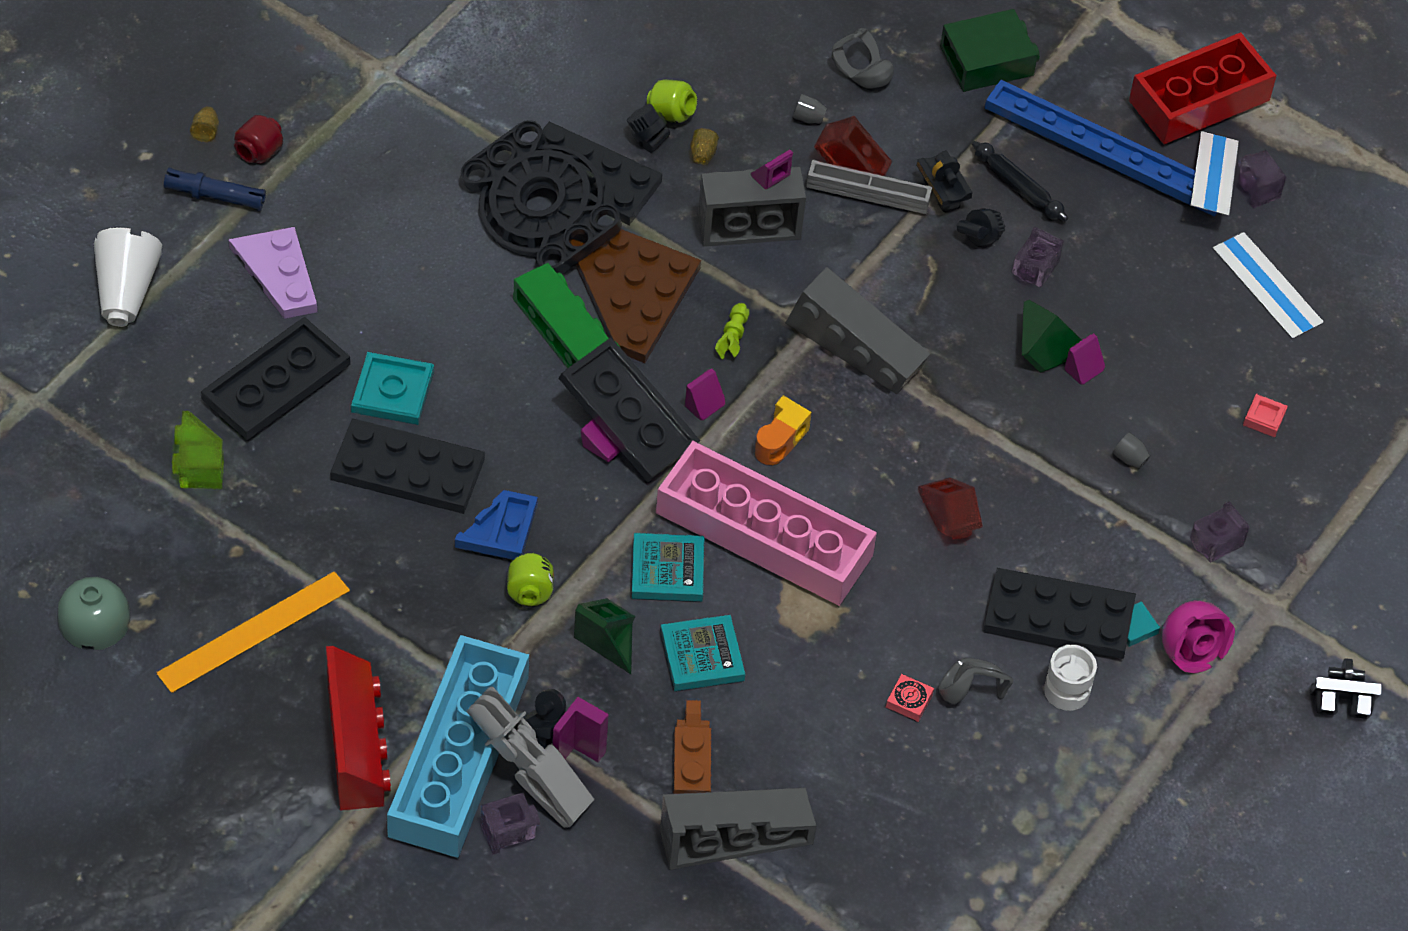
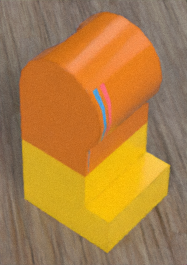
M783 395L775 404L774 420L771 424L761 427L757 432L755 445L757 460L765 465H775L781 462L809 431L812 412Z

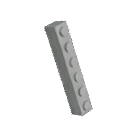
M812 160L807 179V188L922 214L927 213L932 192V186L916 184Z

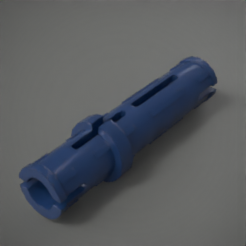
M168 168L166 171L169 175L165 174V189L192 194V197L200 199L202 196L260 211L263 208L266 198L265 189H257L209 178L202 172L192 174L173 168Z

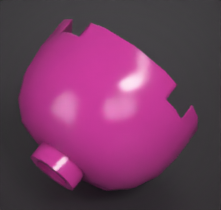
M1194 600L1180 605L1167 617L1162 629V643L1169 658L1181 670L1188 673H1199L1210 669L1212 666L1207 663L1213 661L1217 656L1221 660L1224 658L1233 644L1235 628L1230 622V618L1217 606L1209 602Z

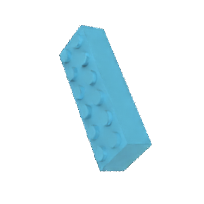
M460 635L388 811L387 829L389 838L453 857H459L499 755V752L492 744L485 745L490 738L466 711L488 687L492 686L511 708L516 711L529 678V654Z

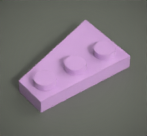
M295 227L229 239L231 251L244 262L245 269L258 280L263 287V292L284 319L317 312V302Z

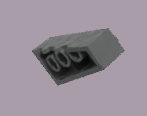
M828 267L802 292L785 322L895 394H898L917 374L930 355L927 350Z
M806 788L663 794L660 835L669 870L814 844L816 823Z

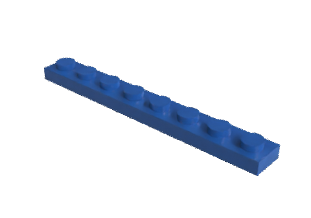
M1003 80L999 81L986 99L985 109L1191 205L1195 170ZM1193 206V207H1195V208H1197V209H1199V210H1201V211H1204V212H1206V213H1208V214H1210V215H1212V216H1214V217H1215V216L1217 215V213H1218V212H1215V211H1211V210H1207V209H1203V208H1200V207Z

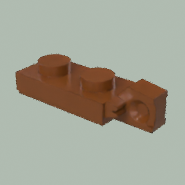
M686 700L685 720L677 719L674 731L673 794L711 792V728H709L710 721L701 720V701Z

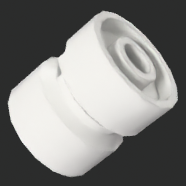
M1065 645L1053 653L1044 685V692L1049 703L1056 708L1073 711L1082 708L1088 702L1097 670L1096 659L1090 651L1078 645Z

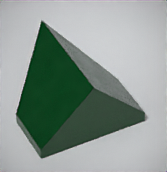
M1031 300L1024 301L1022 356L1040 373L1065 363L1069 349L1082 341V339L1056 314Z
M608 598L578 604L575 610L574 638L631 674L632 627L636 616Z

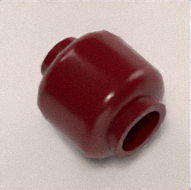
M263 115L251 117L235 132L234 147L240 158L248 163L254 162L257 164H263L269 160L283 145L280 124L275 119L267 118Z

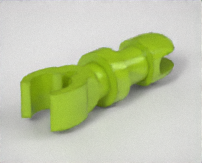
M738 303L733 306L729 315L731 320L725 324L724 335L716 343L715 349L722 359L725 358L724 354L727 350L731 352L734 358L740 351L739 339L742 338L744 333L743 323H746L749 317V309L746 308L744 303Z

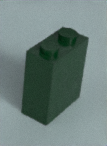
M1015 9L943 25L940 47L963 92L996 85L1000 80L1009 82L1034 76L1036 62L1040 58L1037 45L1031 42L1026 24L1023 20L1019 19Z

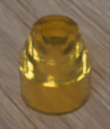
M203 107L194 115L190 133L196 140L209 142L216 137L219 126L216 111L211 107Z
M704 128L693 132L690 149L695 163L705 165L712 159L716 153L719 140L716 132Z

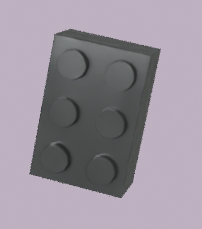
M791 167V174L768 189H764L752 178L751 173L755 171L753 169L701 174L698 220L703 247L801 240L806 204L801 168Z

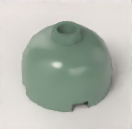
M85 577L75 581L63 592L58 603V625L64 639L73 646L81 649L82 645L93 646L94 650H102L115 645L125 636L128 630V623L130 621L129 603L122 589L112 581L101 577Z

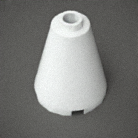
M130 228L102 230L98 233L97 239L95 238L94 242L101 315L109 324L118 327L127 326L128 323L135 321L162 254V243L158 238L143 231L141 232V237L131 235Z

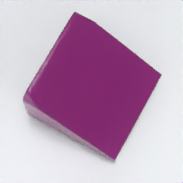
M788 150L751 173L752 178L764 189H768L791 174L793 152Z
M1094 333L1069 349L1065 371L1079 384H1085L1104 371V359L1098 338Z
M712 368L686 386L685 407L701 421L725 405L723 391L716 372Z
M594 419L581 429L583 447L607 462L621 452Z

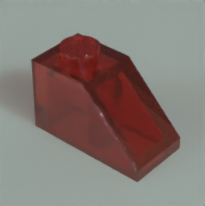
M855 116L826 124L814 145L828 164L885 176L892 164L891 159Z
M950 477L918 486L919 493L939 532L952 537V539H962L971 536L972 530L983 527L975 487Z

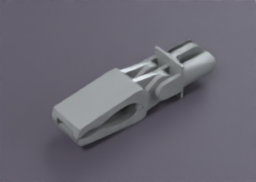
M493 686L488 687L466 711L490 738L485 745L492 744L504 759L516 764L519 771L515 774V779L564 828L571 827L594 801L592 795L556 747L548 745L544 749L538 743L535 731L523 718L526 712L524 711L517 715Z

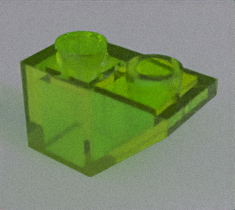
M182 411L181 425H175L174 433L175 445L180 446L179 453H173L172 472L173 474H179L180 488L222 489L224 472L223 440L190 411Z

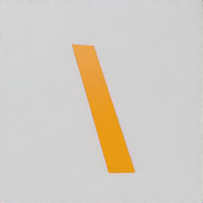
M332 572L157 672V675L169 691L174 692L346 594L350 589L336 572Z

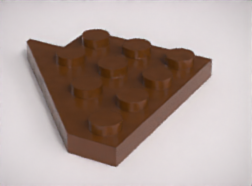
M621 229L614 237L575 266L608 338L611 337L617 342L628 357L646 363L701 269V260ZM575 239L571 240V244L573 246H582L585 244Z

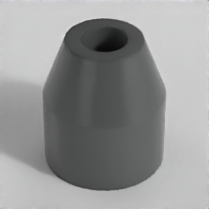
M801 94L792 118L807 124H821L827 108L817 99Z
M1131 432L1122 438L1112 452L1125 464L1139 469L1151 456L1144 443Z

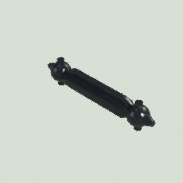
M977 141L972 142L977 159L982 162H988L990 169L1036 208L1045 209V214L1048 218L1052 220L1059 219L1064 222L1068 220L1064 212V206L1060 201L1052 200L1049 192L1003 154L995 153L991 144Z

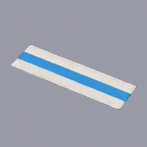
M1201 131L1191 200L1192 206L1229 215L1239 141Z
M1244 232L1213 247L1292 338L1323 323V320Z

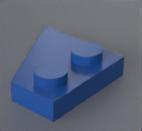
M503 490L493 500L490 507L483 509L475 517V523L464 533L460 531L456 535L455 548L512 560L523 555L537 509L538 497Z

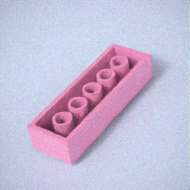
M695 441L691 442L657 492L656 514L700 536H704V538L840 606L873 557L877 532Z

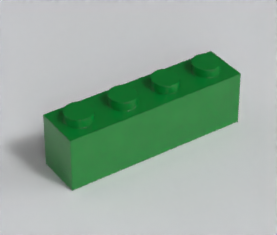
M549 263L514 279L513 300L567 368L609 339L604 333L601 322L597 318L591 317L581 297L571 292L564 276L560 272L556 273Z

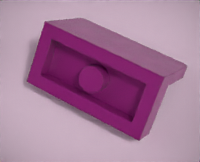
M577 697L553 729V746L556 747L564 759L575 749L594 761L599 762L606 753L609 714Z

